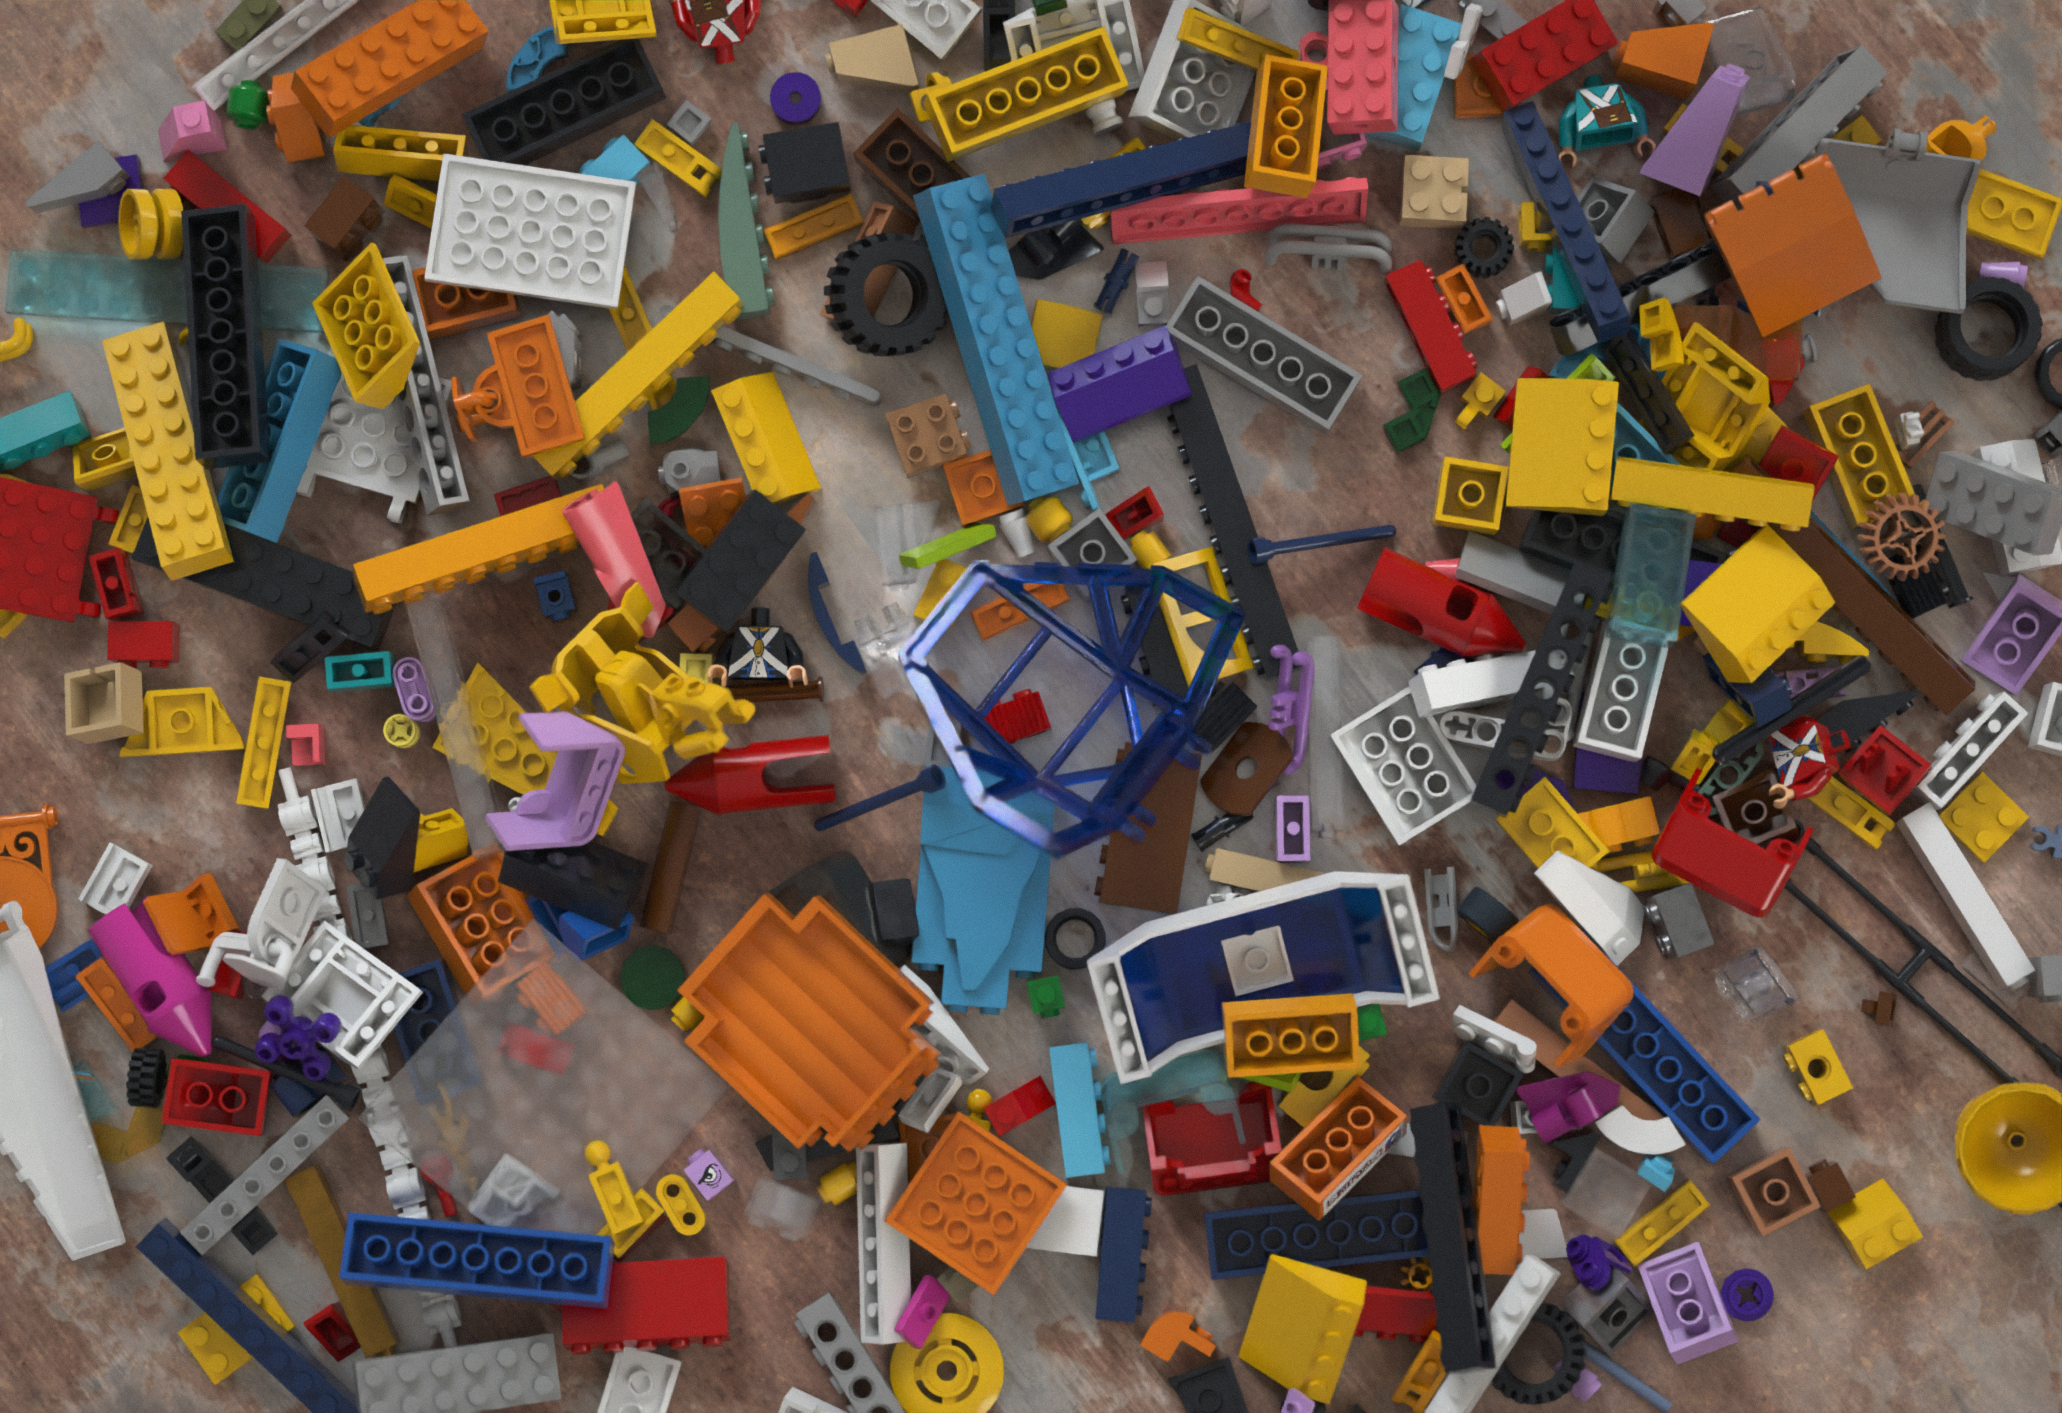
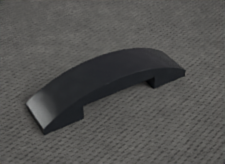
M192 1136L166 1158L187 1183L191 1182L209 1204L235 1181L231 1174ZM257 1205L232 1227L231 1231L252 1256L278 1234Z

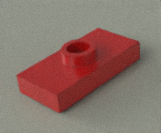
M551 475L493 494L500 516L562 497L558 481Z

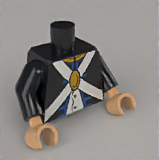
M765 607L751 608V626H737L735 632L727 635L716 652L713 665L709 667L707 683H711V680L715 677L721 678L722 687L726 686L727 677L730 680L788 681L791 688H793L792 682L797 678L803 679L804 686L808 684L801 648L793 635L784 632L782 626H770V608Z

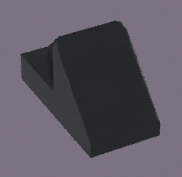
M1590 1132L1547 1143L1568 1156L1566 1161L1561 1159L1552 1173V1176L1556 1178L1552 1184L1563 1192H1568L1600 1139V1135Z

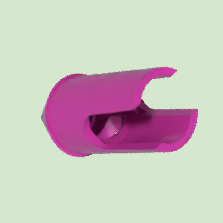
M148 896L141 900V903L132 911L124 903L104 915L89 928L88 933L148 1026L147 1031L201 1057L208 1056L212 1052V991L207 990L206 987L196 982L198 974L185 954L171 955L168 953L144 906V900Z

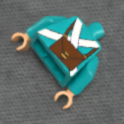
M1597 74L1586 77L1583 81L1585 88L1575 91L1574 101L1567 104L1559 121V146H1562V152L1558 156L1560 161L1563 155H1569L1572 158V168L1575 166L1577 158L1572 152V146H1575L1576 151L1630 142H1636L1633 147L1636 157H1642V143L1648 146V151L1651 155L1656 149V144L1652 139L1647 138L1649 128L1644 107L1630 94L1624 93L1621 85L1617 83L1604 85L1602 77Z

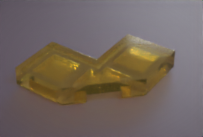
M136 1107L128 1131L96 1122L93 1134L100 1157L114 1163H120L160 1143L166 1124L161 1123L163 1109L159 1107Z

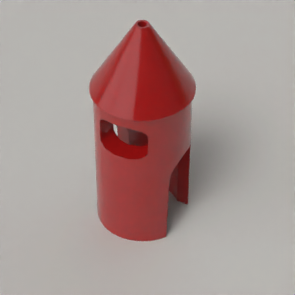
M1386 547L1383 549L1357 606V609L1460 655L1461 659L1487 654L1496 655L1521 652L1526 644L1492 592L1488 594Z
M829 735L752 742L748 746L740 748H726L723 746L719 751L697 756L674 773L667 781H664L665 791L720 817L722 814L836 802L834 784L774 787L766 781L763 774L765 766L776 760L830 753Z

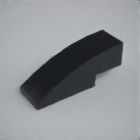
M983 0L984 72L1012 62L1003 22L1015 17V0Z

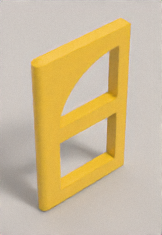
M1212 547L1160 562L1149 563L1146 566L1188 688L1193 689L1196 686L1254 668ZM1204 563L1218 605L1181 616L1167 574ZM1223 618L1237 659H1219L1205 653L1192 641L1186 628Z

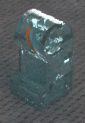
M83 1059L73 1066L90 1124H97L120 1109L92 1066Z

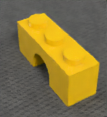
M1359 1046L1360 1069L1332 1070L1329 1083L1320 1090H1311L1300 1081H1297L1292 1092H1287L1276 1106L1305 1129L1347 1088L1346 1085L1353 1076L1357 1078L1364 1074L1370 1066L1366 1061L1370 1054Z

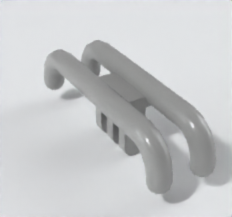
M1284 223L1273 227L1268 232L1265 240V245L1268 249L1264 260L1269 266L1276 264L1280 254L1297 253L1312 255L1311 268H1318L1319 259H1324V269H1330L1331 261L1336 260L1337 270H1343L1345 257L1378 261L1382 274L1386 275L1392 271V259L1390 257L1393 250L1392 242L1386 234L1374 229ZM1283 236L1314 238V242L1282 240L1278 242V240ZM1346 240L1374 242L1380 248L1346 244Z

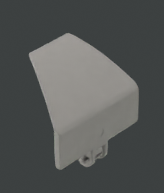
M1892 128L1886 146L1822 138L1815 158L1825 153L1827 154L1857 215L1882 277L1880 280L1869 285L1884 304L1963 314L1966 308L1968 203L1981 168L1980 160L1925 152L1927 133L1922 131L1913 134L1901 132L1900 128Z

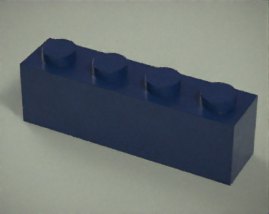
M1107 1186L1095 1319L1135 1323V1315L1142 1316L1143 1296H1138L1137 1292L1138 1282L1145 1283L1146 1263H1140L1141 1249H1148L1149 1230H1143L1144 1217L1151 1216L1152 1197H1146V1190Z

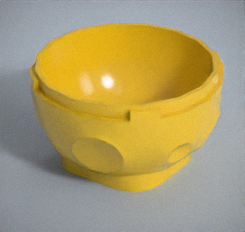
M2016 1082L1998 1085L1972 1099L1962 1110L1957 1120L1954 1137L1955 1159L1959 1173L1972 1192L1994 1208L2012 1214L2033 1215V1213L2048 1210L2062 1202V1094L2045 1084ZM2014 1135H2021L2022 1142L2019 1145L2011 1144V1138Z

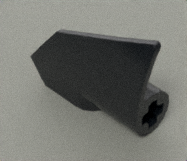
M1077 219L1026 233L1009 250L1016 276L1042 280L1103 251L1104 246L1082 226V220Z

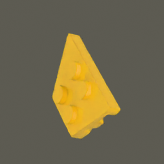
M213 687L147 691L143 698V733L128 737L125 746L120 750V757L245 750L246 744Z

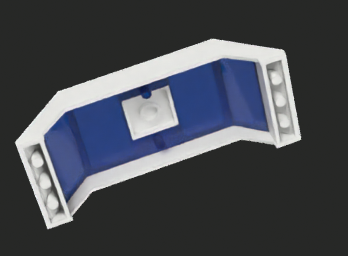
M1335 871L1143 923L1087 960L1120 1084L1150 1077L1154 1071L1181 1054L1224 1043L1222 1002L1353 993L1357 1007L1368 1004L1407 1005L1409 1008L1440 999L1410 878L1407 874Z

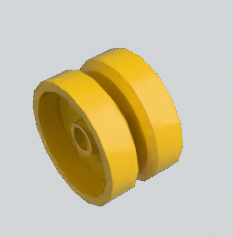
M171 188L154 189L151 194L145 189H127L123 192L119 206V234L122 248L127 258L131 260H148L153 254L158 259H176L180 256L183 248L181 218L183 206L176 190Z

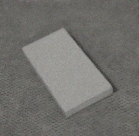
M1469 530L1464 541L1455 577L1552 615L1571 570ZM1579 594L1574 598V603L1579 609L1582 608L1585 594Z

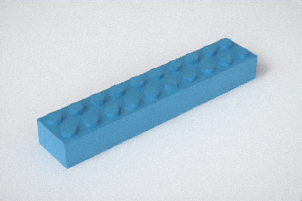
M985 173L932 187L914 195L915 205L1007 506L1078 485L1079 481L1006 241L991 211L992 195Z

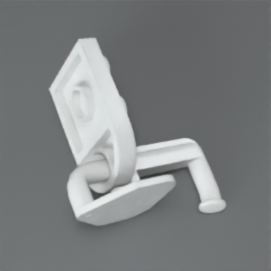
M277 858L250 918L247 934L232 932L219 934L211 945L200 974L196 978V982L204 987L214 986L216 983L214 976L223 957V961L250 981L265 987L283 989L293 960L303 945L327 889L287 859Z

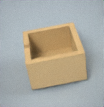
M1405 155L1401 168L1399 226L1463 229L1467 213V193L1465 192L1468 187L1469 158Z
M119 662L95 667V671L89 668L64 674L66 736L86 744L143 733L142 671Z

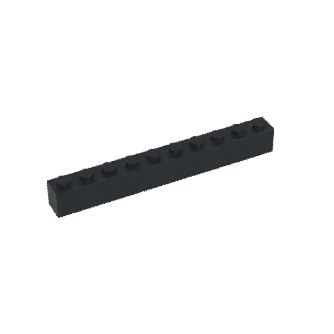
M1197 364L1184 368L1192 396L1168 405L1171 415L1167 417V422L1172 435L1178 433L1182 445L1178 446L1177 449L1182 464H1189L1192 476L1188 477L1191 490L1194 495H1200L1203 503L1198 509L1204 525L1210 523L1213 536H1210L1209 540L1214 554H1221L1224 566L1220 567L1224 583L1225 585L1231 584L1235 596L1230 597L1234 612L1236 616L1242 614L1246 626L1241 627V631L1246 645H1253L1256 657L1252 658L1256 674L1257 676L1263 675L1266 682L1279 677L1280 658L1272 657L1270 651L1273 646L1285 645L1291 650L1292 655L1299 651L1268 563L1254 565L1250 561L1248 541L1258 538L1201 374ZM1293 663L1292 672L1301 670V665Z

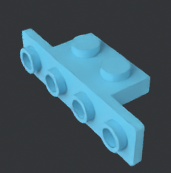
M1055 402L1077 478H1080L1085 489L1080 491L1084 505L1087 509L1092 508L1093 511H1096L1100 508L1103 512L1092 482L1121 470L1107 433L1102 431L1073 443Z

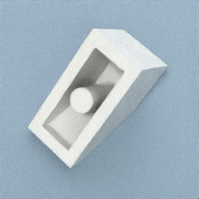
M1537 272L1502 289L1498 295L1499 300L1495 301L1499 317L1501 319L1506 318L1508 326L1545 314L1552 299L1542 272Z

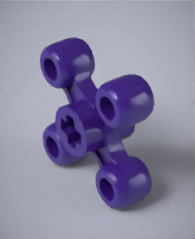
M282 994L273 996L264 1009V1015L270 1023L279 1026L281 1034L277 1035L270 1032L262 1035L255 1046L256 1057L265 1063L274 1062L280 1054L291 1059L301 1058L303 1062L302 1071L308 1079L313 1081L323 1079L331 1068V1059L324 1051L317 1050L315 1042L330 1043L335 1040L342 1027L340 1018L330 1012L321 1014L315 1022L307 1017H295L293 1013L294 1005L289 997Z

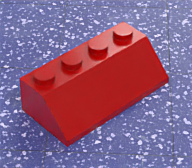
M1366 1286L1363 1308L1353 1337H1363V1332L1376 1333V1339L1395 1341L1396 1335L1409 1336V1342L1424 1344L1433 1330L1438 1332L1436 1327V1302L1432 1293Z

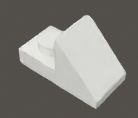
M1166 261L1136 262L1134 268L1138 327L1167 325L1170 320Z

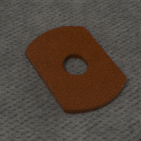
M1243 722L1200 779L1202 788L1210 801L1219 809L1233 815L1249 816L1293 760V751L1287 740L1277 730H1271L1268 725L1263 723ZM1249 758L1256 760V772L1247 779L1239 778L1237 775L1239 764Z

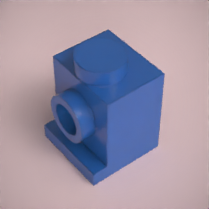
M565 570L533 578L542 613L546 619L552 618V622H559L570 619V613L578 611L570 577ZM554 591H558L561 594V598L557 602L550 601V594Z

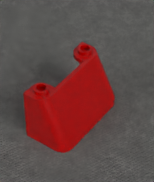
M1251 1081L1246 1083L1239 1091V1098L1174 1106L1173 1099L1164 1094H1154L1148 1098L1141 1099L1154 1193L1168 1196L1271 1182L1270 1162L1282 1151L1272 1088Z

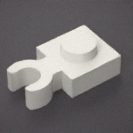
M1918 412L1903 413L1894 419L1901 450L1914 448L1920 443V438L1924 435L1918 419L1920 417Z

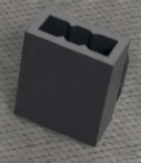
M839 122L763 134L764 145H758L762 164H768L769 176H764V183L767 195L773 194L775 204L783 202L795 204L823 199L830 194L851 191Z

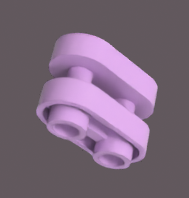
M412 657L400 659L394 665L392 675L404 713L419 723L432 722L440 713V702L429 668Z

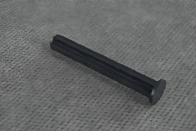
M1913 485L1912 488L1915 495L1919 496V502L1926 499L1922 485ZM1912 512L1917 526L1921 525L1920 519ZM1938 539V545L1944 546L1945 550L1943 552H1934L1933 555L1939 559V562L1935 564V568L1939 578L1941 577L1945 581L1949 589V595L1947 596L1951 605L1948 607L1951 609L1973 600V596L1969 597L1945 539Z

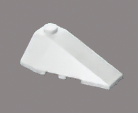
M1558 850L1534 873L1569 918L1595 942L1616 966L1640 944L1644 910L1642 903L1629 887L1610 879L1608 876L1587 867L1585 864Z

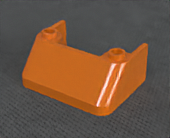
M1545 904L1536 908L1499 937L1468 973L1472 978L1497 969L1500 965L1505 968L1516 967L1526 958L1569 1003V1006L1561 1015L1560 1024L1563 1032L1572 1042L1553 1063L1557 1068L1583 1057L1631 1002L1634 994L1633 986L1629 979L1554 904Z

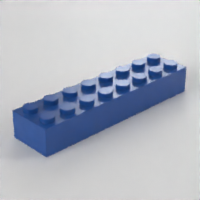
M1580 928V930L1595 944V942ZM1534 967L1528 971L1532 978L1563 1011L1569 1006V1003ZM1631 982L1634 990L1631 1002L1594 1044L1662 1116L1670 1118L1678 1133L1707 1164H1714L1761 1119Z
M349 1212L339 1278L347 1285L607 1309L615 1242L610 1236Z

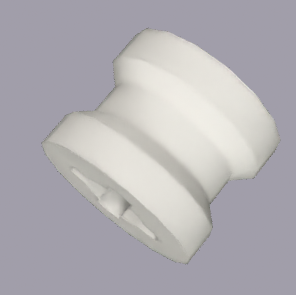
M1114 99L1096 104L1085 111L1087 118L1093 122L1092 131L1095 136L1107 133L1123 125L1122 117L1116 114Z

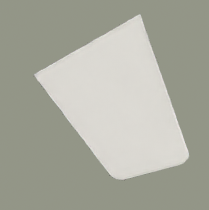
M1555 1209L1522 1210L1521 1213L1525 1215L1524 1233H1519V1244H1522V1260L1526 1255H1535L1539 1259L1568 1257L1566 1242L1557 1211Z

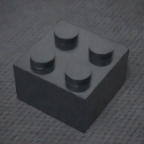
M1463 1041L1431 1098L1439 1103L1461 1104L1462 1116L1478 1125L1495 1126L1524 1073L1470 1042Z

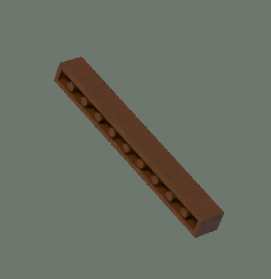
M1748 453L1728 471L1772 478ZM1811 516L1809 517L1808 528L1800 527V531L1784 530L1780 528V523L1767 522V525L1821 577L1836 602L1832 606L1834 611L1844 620L1849 618L1857 626L1855 628L1857 634L1867 643L1872 641L1880 649L1878 651L1880 657L1890 666L1895 664L1902 671L1900 674L1902 679L1913 689L1917 686L1925 694L1923 697L1925 702L1934 711L1940 709L1947 715L1975 690V680ZM1748 524L1753 529H1755L1756 527L1760 529L1762 527Z

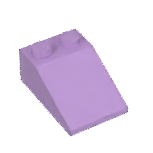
M2018 574L1961 661L2017 696L2062 633V601Z
M1699 1241L1638 1264L1668 1350L1677 1365L1739 1342Z

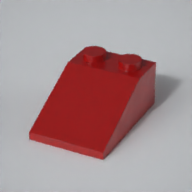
M171 1058L161 1123L263 1136L273 1072L263 1069Z

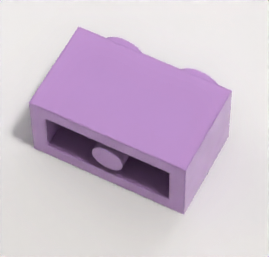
M1309 796L1275 797L1276 862L1308 863L1310 861Z

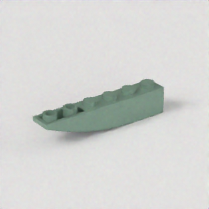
M738 123L731 124L725 150L719 192L718 217L720 255L725 283L739 296L743 303V306L740 307L742 312L734 321L771 315L769 306L775 305L772 286L766 287L764 275L770 274L767 255L761 256L759 244L765 243L762 224L756 225L754 213L760 212L757 193L751 194L749 182L755 181L752 162L746 163L744 151L750 150L747 131L741 132Z

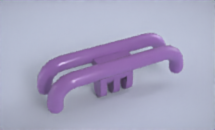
M1276 645L1271 648L1270 652L1272 657L1280 658L1277 694L1271 697V704L1275 705V707L1270 709V716L1274 719L1269 721V729L1277 730L1285 738L1286 727L1296 725L1293 748L1294 758L1283 772L1285 775H1290L1300 767L1306 753L1314 661L1307 652H1297L1292 655L1291 650L1287 646ZM1293 663L1301 665L1299 692L1290 690Z

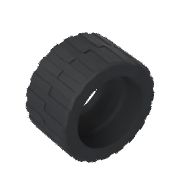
M1995 277L1977 279L1966 286V308L1978 301L1990 302L2001 307L2010 316L2014 324V346L2007 354L1998 358L1983 356L1975 352L1966 343L1961 331L1962 314L1939 312L1934 329L1936 334L1935 343L1939 349V355L1949 365L1948 367L1951 370L1961 374L1960 376L1974 379V381L1996 380L2014 371L2035 352L2036 346L2041 340V327L2043 323L2038 304L2033 300V296L2022 288L2023 286L2006 278L2000 279Z

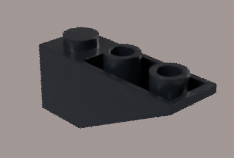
M1915 690L1843 700L1815 720L1828 727L1830 734L1841 730L1847 733L1850 740V748L1844 750L1847 754L1862 743L1859 737L1867 731L1873 734L1880 725L1885 727L1888 724L1885 718L1894 712L1900 716L1914 706L1911 700L1919 694Z

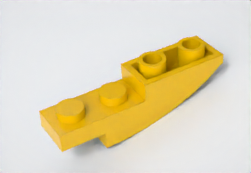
M1817 621L1788 648L1794 649L1795 644H1798V657H1807L1808 663H1827V658L1839 659V664H1846L1858 655H1864L1866 658L1869 657V649L1838 629Z

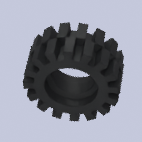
M1485 217L1483 220L1475 218L1473 222H1468L1456 239L1454 254L1458 258L1457 263L1458 265L1464 264L1467 271L1473 273L1472 277L1478 278L1483 276L1484 279L1489 278L1490 275L1496 276L1502 269L1506 268L1514 251V245L1512 244L1513 236L1512 234L1509 235V228L1506 225L1504 227L1500 225L1501 221L1498 219L1491 221L1490 217ZM1481 236L1491 238L1496 244L1495 255L1489 259L1478 258L1472 250V243L1476 238Z
M135 1048L134 1052H132L131 1061H129L128 1065L129 1071H127L128 1082H126V1088H128L126 1095L130 1106L158 1108L164 1095L163 1090H165L166 1085L164 1082L167 1073H165L167 1062H165L166 1054H164V1050Z

